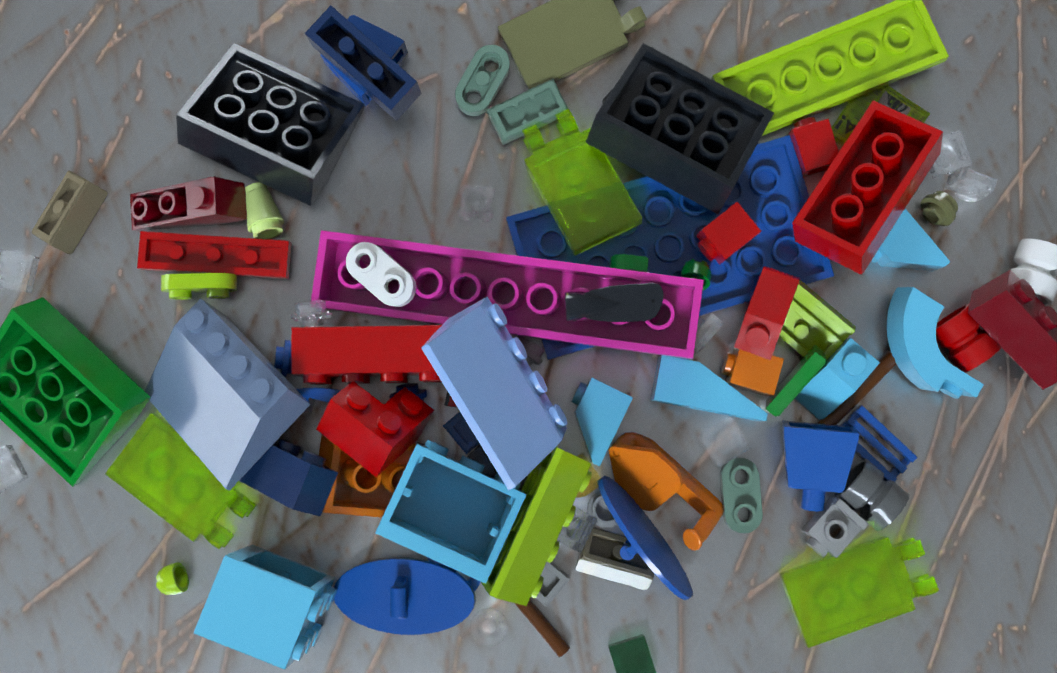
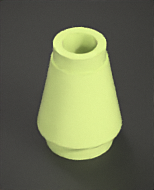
M257 182L246 186L248 231L253 233L255 239H272L282 234L284 219L267 189V185Z

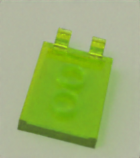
M566 109L555 115L558 121L556 127L561 136L546 144L536 124L522 130L526 138L523 139L524 144L531 154L530 157L524 159V163L573 254L576 256L642 224V216L606 154L585 143L590 128L580 133L571 111Z
M153 413L149 415L105 473L193 542L198 541L203 534L206 540L218 549L221 547L225 548L234 537L232 532L217 522L226 508L229 507L236 515L244 518L245 516L249 517L257 506L255 502L237 490L242 482L238 481L230 491L225 489L174 428L160 416Z
M883 536L846 549L837 558L827 556L779 573L805 645L810 648L916 610L912 598L938 592L939 589L934 576L929 577L926 573L910 579L904 561L925 555L921 541H915L914 538H910L891 545L889 537Z

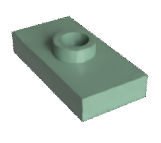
M550 79L487 109V114L502 144L505 145L568 115L569 109L554 79Z

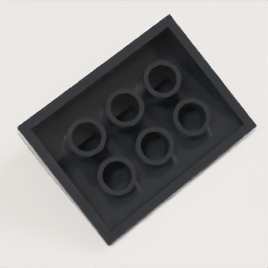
M233 43L176 114L178 144L311 206L329 180L364 110L365 104Z
M643 43L597 112L585 143L712 212L719 214L774 112Z

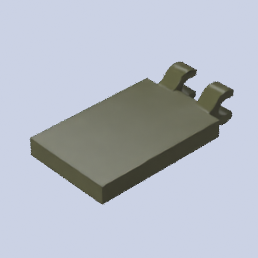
M551 0L498 26V32L529 90L550 79H554L557 82L628 47V41L625 36L645 27L644 21L647 18L641 6L628 11L621 17L614 3L618 0Z

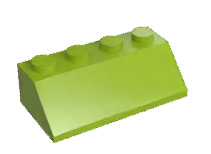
M555 447L528 474L521 489L526 494L523 504L486 584L481 582L490 596L527 606L530 597H537L544 577L540 575L546 562L551 563L558 552L560 542L557 541L560 531L562 527L567 528L574 517L576 507L573 506L575 498L578 492L583 493L590 482L592 472L589 471L590 462Z

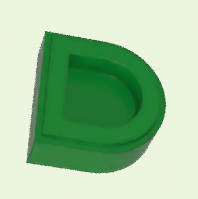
M616 254L610 258V268L647 272L649 258L647 256Z

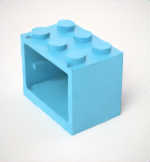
M427 439L425 446L417 442L375 534L486 584L526 497V494L519 489L521 482L513 489L508 490L498 472L495 478L483 473L485 468L483 464L462 455L460 462L446 456L449 451L448 448Z
M253 544L229 553L223 558L194 634L285 670L295 660L300 661L304 653L307 654L311 646L314 647L323 628V625L319 624L318 620L320 616H323L325 610L329 611L337 589L332 587L335 577Z

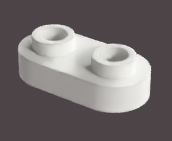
M369 242L358 243L349 250L346 257L348 272L381 302L389 306L401 307L413 299L416 293L415 279L384 250ZM363 255H369L371 259L370 265L362 269L359 260ZM397 279L400 288L396 293L391 294L388 290V284L390 281Z

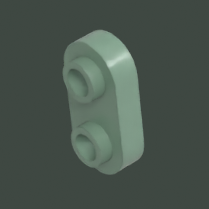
M497 45L481 47L475 53L455 90L456 103L458 108L466 115L479 116L484 114L490 108L507 78L510 70V60L503 48ZM489 62H494L499 67L496 71L489 72L485 69V66ZM472 93H477L481 96L480 101L477 103H470L467 98Z
M736 457L729 459L720 470L721 501L724 510L723 519L730 529L738 533H750L759 527L763 517L759 471L756 465L746 458ZM740 469L744 470L747 474V479L742 484H738L734 478L735 473ZM743 507L748 508L750 511V517L746 521H740L738 518V511Z

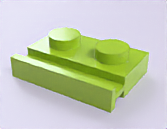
M800 280L779 337L803 357L816 345L825 352L827 360L855 332L856 326Z

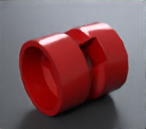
M970 303L959 307L939 320L936 326L938 346L940 348H948L950 351L947 356L948 360L953 366L965 373L990 359L1002 348L984 329H980V325L968 313Z

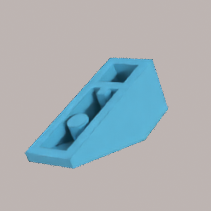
M663 355L658 357L650 401L753 421H767L768 413L702 363Z

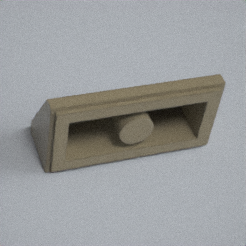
M67 171L31 233L47 244L67 254H72L107 197V191L74 172Z
M587 526L576 564L577 571L643 590L649 588L654 578L653 571L638 553L631 560H624L620 556V549L627 539L626 536Z

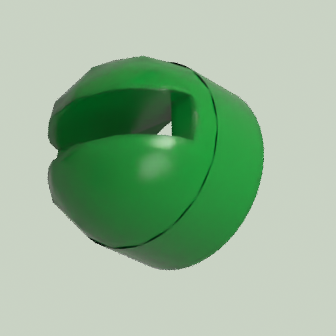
M695 259L687 261L681 270L680 277L704 280L702 291L706 290L710 286L711 281L709 264L704 260L702 262L694 261Z

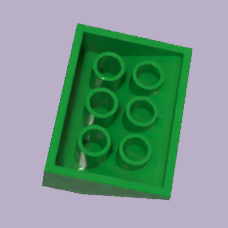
M42 297L12 308L0 327V419L74 487L135 422L151 397Z

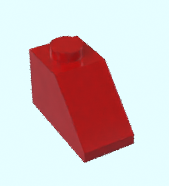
M766 266L763 267L736 339L735 348L771 360L801 278Z

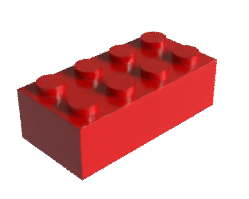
M872 101L792 222L795 242L862 275L940 155L943 131L876 101Z
M442 325L291 327L292 375L303 377V383H310V385L333 384V378L342 377V382L350 384L352 381L357 384H370V377H380V382L387 384L408 383L407 376H419V381H422V383H442L421 349Z

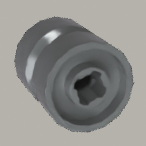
M864 459L850 470L844 492L835 493L834 495L840 498L852 510L859 508V516L876 531H880L892 523L902 512L909 500V494L894 481H884V473L869 460Z

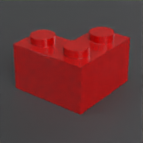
M352 381L330 399L316 430L377 478L419 439L434 409L406 387L401 389L385 404H382L356 382Z

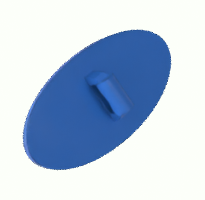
M608 476L600 478L598 480L600 493L613 518L627 538L620 549V556L624 560H631L638 553L668 589L683 600L690 599L693 596V590L689 579L661 533L633 498L617 482Z
M387 558L369 561L348 570L337 580L334 586L337 589L334 601L343 614L360 625L392 634L422 635L449 629L465 620L473 611L476 603V596L472 586L461 575L442 565L418 559Z

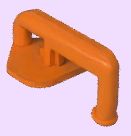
M635 432L622 434L609 448L615 482L633 498L642 510L646 511L658 509L675 493L682 497L701 515V518L692 529L689 528L683 532L685 545L691 550H699L723 515L722 503L654 440Z

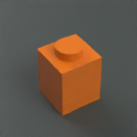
M734 348L732 354H726L721 374L726 375L725 382L732 387L763 396H773L784 359L772 355L771 360Z

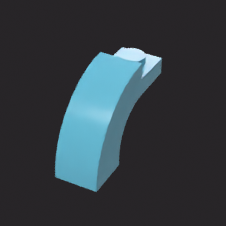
M897 287L888 309L887 337L892 356L899 369L906 378L922 390L935 392L940 390L955 399H959L961 395L977 398L984 384L949 363L939 350L936 340V326L945 306L914 287Z

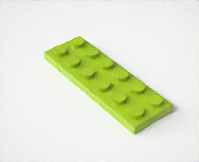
M895 0L712 75V80L774 112L762 135L764 136L943 63L949 55L923 1Z

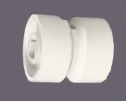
M1022 239L1019 242L1013 259L1018 266L1017 268H1012L1011 271L1019 279L1026 280L1032 286L1035 296L1044 305H1052L1057 293V280L1055 279L1057 277V245L1038 239Z

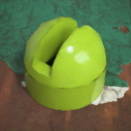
M179 562L163 567L156 575L158 580L156 587L165 595H176L188 589V574L185 567Z

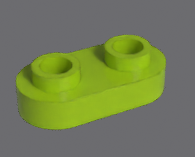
M229 273L161 275V291L169 293V299L175 300L192 299V293H206V298L226 299L230 298L229 292L237 291V275Z

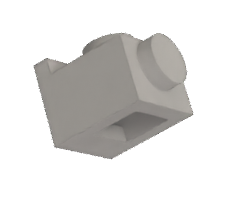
M830 496L824 504V511L816 512L801 530L810 537L806 543L823 558L827 553L837 558L857 534L869 524L840 498ZM833 524H838L841 531L835 538H832L829 534V529Z

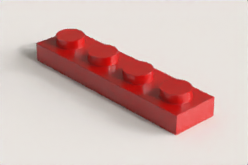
M140 231L137 268L150 271L229 273L243 277L289 279L292 243L286 240Z

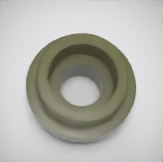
M936 191L933 194L926 195L920 203L924 218L933 225L949 226L956 218L958 204L952 196L943 191Z

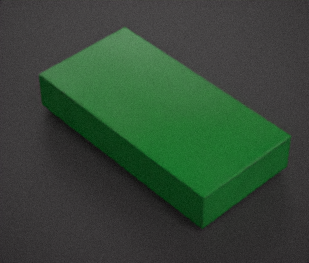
M814 345L776 388L775 394L768 397L765 409L775 417H779L825 365V352Z

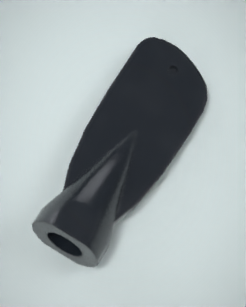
M657 283L608 286L594 289L584 294L573 291L565 292L566 321H576L582 318L604 322L651 320L658 314L663 302L662 287Z

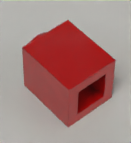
M810 117L794 123V128L788 135L791 136L803 177L827 171L839 152L829 118L816 122L815 117Z
M736 202L705 226L696 236L700 240L698 247L705 257L710 261L715 259L720 265L756 237L761 230L741 205Z

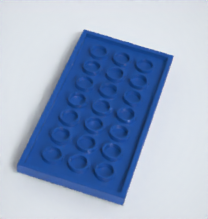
M790 135L757 144L719 214L646 176L506 217L517 256L609 268L610 258L616 254L647 256L649 258L648 273L678 277L681 276V270L687 261L695 259L694 261L698 262L706 261L711 269L710 286L702 291L699 316L750 302L764 266L799 277L806 285L834 276L829 258L795 242L792 222L809 198V193ZM738 202L761 232L719 265L715 259L710 261L698 247L700 240L696 235L705 226ZM541 339L547 360L596 347Z

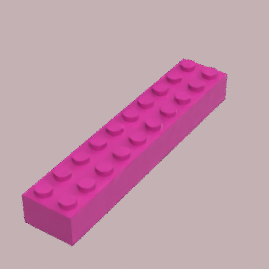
M321 230L310 306L443 325L448 318L488 297L492 305L498 304L507 319L505 326L510 335L693 359L704 280ZM361 242L375 244L384 250L415 279L416 293L413 299L401 307H393L381 302L348 272L346 257L349 250ZM363 255L359 260L362 269L367 268L371 262L369 255ZM397 279L390 281L388 284V290L391 294L396 293L400 288ZM657 283L662 287L663 302L658 314L651 320L604 322L582 318L576 321H566L565 292L573 291L584 294L591 290L608 286Z

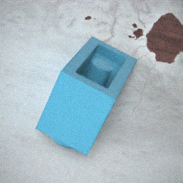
M906 208L871 260L873 263L878 262L882 267L931 272L943 268L950 263V260Z
M848 338L826 360L825 365L795 397V400L820 421L849 398L880 362L852 338Z
M591 378L587 385L582 382L579 384L571 402L577 405L574 414L590 461L600 466L633 397L594 378Z

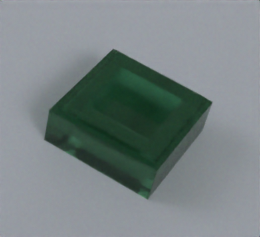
M644 634L608 645L616 673H656Z

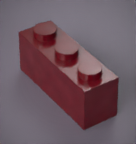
M1011 270L1006 271L973 291L968 313L1042 390L1057 383L1056 311L1051 306H1045L1035 296L1032 286L1026 280L1019 279Z

